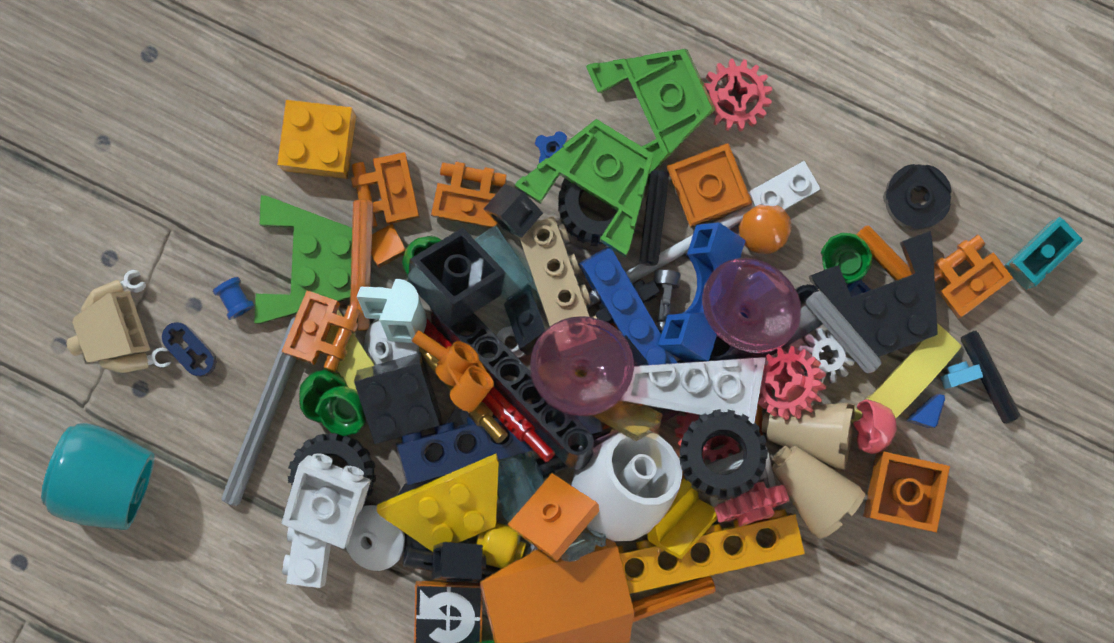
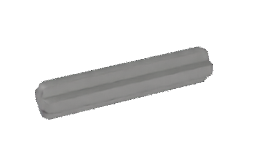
M823 292L813 293L806 300L807 306L865 373H872L877 370L881 365L880 358Z

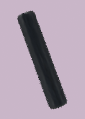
M662 170L651 171L649 177L639 262L646 266H656L659 262L669 174Z
M972 331L963 335L961 342L972 364H979L983 375L980 380L1003 423H1010L1018 419L1020 413L979 332Z

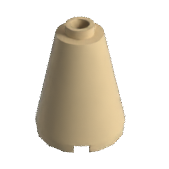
M854 403L811 405L813 412L810 413L806 409L801 410L802 416L800 419H797L792 414H790L788 420H784L779 414L774 417L769 413H764L762 433H767L768 441L783 447L787 446L789 449L797 446L822 463L845 470L853 433L851 419L855 418Z
M785 446L774 455L772 459L775 462L772 467L773 472L781 485H785L789 498L810 532L818 539L827 537L843 525L839 520L846 513L852 516L862 504L865 492L860 486L799 447L793 446L789 449Z

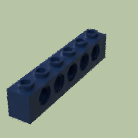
M582 387L563 391L564 397L558 400L590 433L594 434L603 431L593 392H583ZM537 399L531 400L532 404H537L538 402H540ZM493 416V418L499 425H503V423L496 416ZM470 417L466 418L468 424L455 427L454 422L444 423L434 427L435 433L422 436L421 431L401 436L402 442L395 443L407 485L452 473L493 454H497L498 460L533 451V449L525 441L520 442L505 425L503 426L507 432L506 438L500 443H493L490 434L482 426H477ZM552 421L547 424L552 428H558L562 426L558 425L556 421ZM463 434H471L474 437V446L467 452L460 451L457 446V441ZM430 443H439L442 447V455L435 461L427 460L424 455L425 448Z

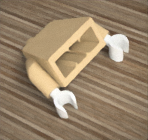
M130 270L125 274L123 281L114 280L90 292L81 307V313L73 318L72 323L77 335L67 340V348L72 355L78 356L83 354L88 363L99 362L102 368L119 373L148 369V365L152 364L160 368H165L171 364V362L159 364L156 360V355L159 352L168 351L166 348H157L151 355H146L145 353L150 351V347L130 291L134 293L141 292L146 287L145 282H140L137 285L130 284L132 278L141 275L139 271Z

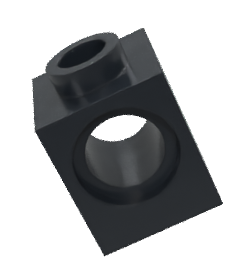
M505 184L484 207V210L504 231L521 238L543 214L538 206L522 190Z
M442 542L434 545L432 580L470 583L481 580V575L484 574L486 569V556L482 554L483 545Z

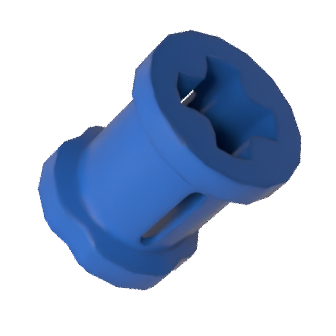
M239 277L231 278L213 289L214 295L219 296L228 311L226 316L229 320L242 316L255 307L253 301H248L241 289Z

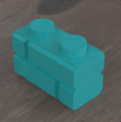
M1058 217L1044 226L1004 266L1024 289L1036 287L1046 277V274H1049L1083 239L1064 219Z

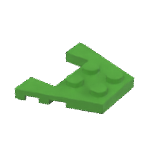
M687 49L648 54L635 58L617 59L610 62L592 63L586 66L598 93H603L629 79L656 137L654 141L642 146L653 153L648 177L651 171L656 170L715 110Z
M595 119L567 141L560 150L548 159H544L528 175L520 178L516 182L515 188L522 190L528 197L541 204L557 178L562 176L618 211L601 236L600 242L626 257L633 238L653 153L598 119Z
M261 195L259 225L294 228L290 295L256 293L254 323L264 324L271 320L295 315L298 313L307 290L337 300L338 302L350 299L352 228L269 196Z

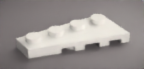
M766 358L626 367L621 400L699 415L704 413L708 415L713 410L721 409V412H727L729 409L734 410L737 415L742 416L744 414L748 416V420L754 424Z

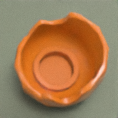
M759 204L743 215L739 225L740 237L746 240L744 246L752 252L764 255L780 250L787 243L792 231L790 216L778 205L768 206Z

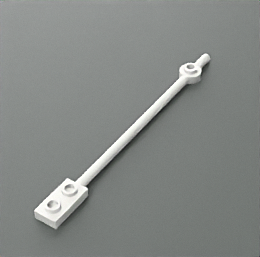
M803 161L749 191L748 194L752 205L735 211L715 223L720 222L728 229H731L741 223L746 212L759 204L768 206L778 205L786 210L818 192L820 187L807 164ZM693 235L661 252L656 266L639 264L628 270L626 274L631 283L686 254ZM593 290L588 293L591 304L586 305V308L600 302V299ZM508 326L501 329L497 337L505 344V340L508 337H515L512 327ZM518 344L515 348L510 349L518 358L525 354L519 350ZM485 353L481 356L484 358H492L495 355L492 353Z

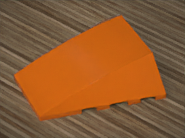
M587 526L558 561L548 556L539 548H536L532 553L480 581L495 643H630L634 609L618 547L614 541L596 535Z

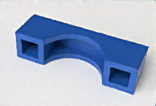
M720 222L696 225L687 252V256L691 260L696 272V295L691 306L685 312L667 315L658 346L684 362L709 361L746 241Z
M606 247L578 263L594 293L610 314L622 338L627 335L647 360L642 366L677 363L673 354L658 346L661 333L612 248Z

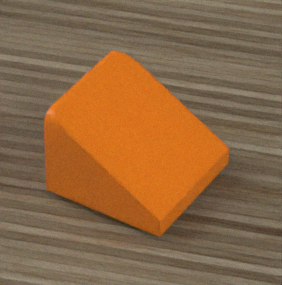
M393 224L372 234L371 255L379 268L404 255L406 248Z

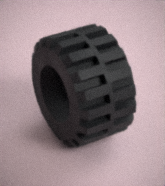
M564 178L558 196V211L562 224L566 226L567 232L571 236L574 235L583 244L584 241L591 243L590 246L604 244L600 242V238L614 217L606 221H595L585 216L580 208V198L584 190Z
M721 409L713 410L708 415L704 413L699 416L697 421H693L689 425L687 432L684 433L679 460L686 481L688 480L692 484L691 487L693 489L699 490L708 498L716 497L718 500H726V498L732 497L734 499L745 492L747 493L758 482L766 467L768 450H766L765 446L766 439L759 432V426L756 423L752 424L748 420V416L744 414L742 416L737 415L734 410L728 409L727 412H721ZM715 436H728L740 444L744 458L742 465L737 471L732 474L721 475L708 469L703 461L702 452L704 445L709 439Z
M335 433L316 435L313 439L305 441L304 445L293 454L295 458L293 461H290L288 469H291L290 476H288V483H291V485H293L299 463L308 455L312 456L317 453L327 456L335 455L346 460L349 466L361 469L364 472L363 477L371 480L364 504L366 499L371 496L374 490L372 489L373 483L376 482V475H374V468L376 467L374 461L369 456L370 452L358 440Z

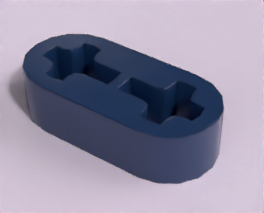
M174 322L165 327L162 332L164 346L190 374L204 377L214 371L217 363L216 356L189 326ZM174 330L178 332L185 331L182 338L189 345L186 349L178 343L172 345L171 341L174 339V336L171 333ZM192 351L199 356L207 355L204 361L207 365L205 369L200 367L194 369L193 365L196 361L190 355Z

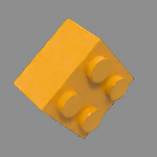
M286 100L277 165L284 172L348 179L356 114L353 108Z

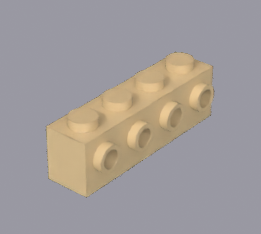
M554 216L535 222L522 238H519L560 357L564 358L599 346L597 336L601 335L602 331L596 315L589 317L586 305L591 304V300L585 284L579 286L575 274L581 272L575 255L568 256L564 244L570 243L564 224L557 226Z

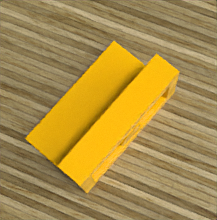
M685 478L681 481L679 491L667 513L647 533L650 543L679 559L683 558L718 519L714 507L701 501L698 491L691 487L692 484L688 480L686 481Z

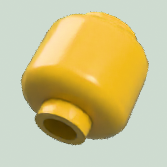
M496 522V527L480 533L477 540V545H483L482 554L486 556V564L500 569L516 560H520L526 547V543L520 541L521 536L514 532L508 525Z

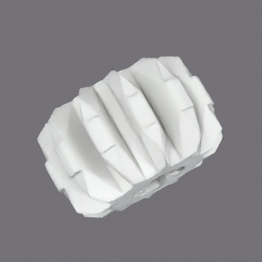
M822 328L816 330V338L810 334L804 337L810 347L799 346L798 350L800 352L803 349L807 350L812 354V357L821 362L819 368L826 373L830 384L837 382L836 373L843 378L848 375L847 370L842 365L853 366L855 361L845 357L849 353L835 340L836 338L830 331L827 338ZM822 347H825L826 352L832 351L833 358L829 359L830 365H828L826 360H820L819 354L824 352L821 349ZM806 370L804 375L808 377V373Z

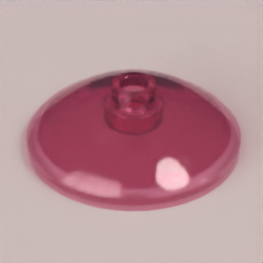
M733 259L717 267L705 283L702 294L704 314L713 331L729 345L751 353L771 352L785 345L797 331L801 319V305L798 294L789 279L774 266L757 259ZM740 312L745 313L748 318L743 317Z
M577 316L560 320L541 334L532 351L530 369L535 388L549 405L567 414L588 416L610 409L624 397L633 378L634 359L627 340L615 327L597 318ZM577 370H584L588 375L584 378H579L575 372Z

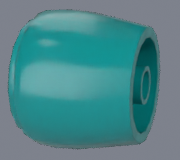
M88 423L70 426L59 439L48 464L42 485V503L51 515L65 521L80 525L128 530L144 499L151 478L155 455L152 451L104 427Z

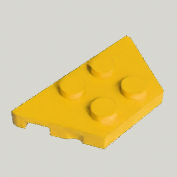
M493 454L377 504V513L432 552L433 546L439 543H459L496 527L498 456Z

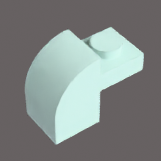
M395 279L392 289L360 287L357 299L365 318L379 319L388 341L413 343L411 340L418 330L424 333L427 323L426 314L417 290L411 283Z

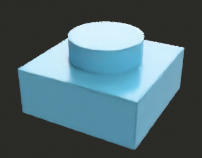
M967 361L947 367L949 374L940 376L944 389L983 377L979 364L969 367Z

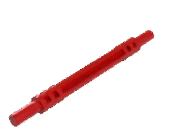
M427 319L424 334L446 349L448 346L451 347L453 344ZM493 386L481 402L488 406L493 414L520 442L525 441L545 462L551 460L555 452L534 432L535 427Z

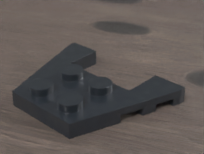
M931 231L900 242L912 275L857 296L851 297L839 265L808 276L810 282L824 293L878 357L938 335Z

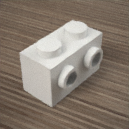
M288 527L287 541L292 542L290 555H285L282 574L287 575L286 584L316 588L325 586L331 544Z

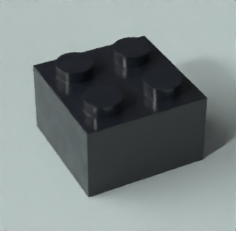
M461 228L412 257L409 263L407 282L415 287L418 295L450 328L500 297L506 272L464 228Z
M421 352L357 370L354 384L374 444L440 426L441 412Z

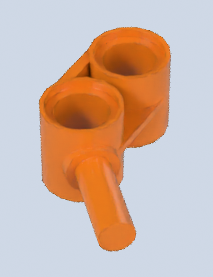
M420 330L412 338L411 341L438 359V365L435 369L436 374L444 383L453 386V389L450 391V398L453 403L464 411H474L494 386V381L479 360L477 352L470 345L460 341L454 342L451 347L448 346L446 349Z

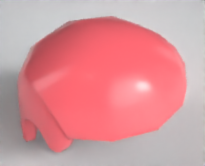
M864 399L857 405L858 410L862 412V417L853 422L854 427L859 433L857 437L858 448L870 454L880 453L894 439L897 430L895 415L887 406L876 401Z

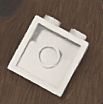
M318 453L312 456L308 455L298 465L281 524L344 549L349 543L357 514L362 510L371 480L363 477L364 472L357 467L346 466L343 469L333 465L332 459L327 455Z

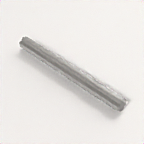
M295 317L290 321L221 497L222 501L229 505L238 506L241 502L296 361V358L285 355L282 352Z

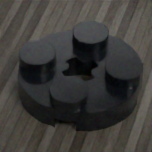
M910 164L898 170L890 178L883 195V200L889 215L896 223L910 230L917 231L930 228L945 218L950 210V193L952 190L949 180L938 168L927 164ZM912 189L917 192L922 189L926 193L923 197L924 205L920 203L914 204L911 201L912 194L910 192Z

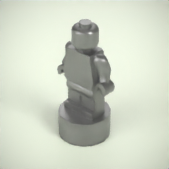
M656 270L654 274L656 286L661 287V291H663L659 306L658 322L656 324L661 334L667 315H670L671 291L673 288L680 287L681 273L672 270Z

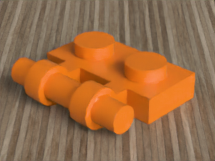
M405 152L374 158L373 162L376 172L366 173L364 162L351 165L354 175L351 178L352 187L357 190L358 199L372 201L369 186L378 183L381 200L372 202V228L378 226L375 214L384 212L387 224L420 218Z
M457 161L455 164L442 162L440 175L452 177L451 185L437 183L431 216L496 229L497 223L484 210V207L496 195L490 193L492 185L503 187L506 183L507 174L494 172L495 169L485 167L484 170L466 167V163ZM463 179L480 182V191L462 188Z
M976 235L969 241L964 240L957 245L955 252L945 259L941 257L934 262L935 282L940 278H944L949 284L938 293L957 318L967 314L1014 279L994 252L984 259L981 258L977 251L985 246V242L979 235ZM963 261H968L972 268L958 276L954 268Z
M307 290L282 352L285 355L313 365L316 364L320 353L325 354L328 357L323 368L336 372L340 361H344L347 351L345 348L351 333L355 334L359 324L356 321L361 310L348 306L344 317L337 315L336 313L340 305L337 300ZM331 325L339 328L333 344L325 342Z

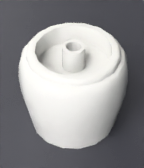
M628 429L594 447L592 458L587 466L574 471L571 486L599 504V512L587 525L590 530L596 535L612 541H633L649 533L667 513L679 491L682 469L680 460L672 446L658 434L645 429Z

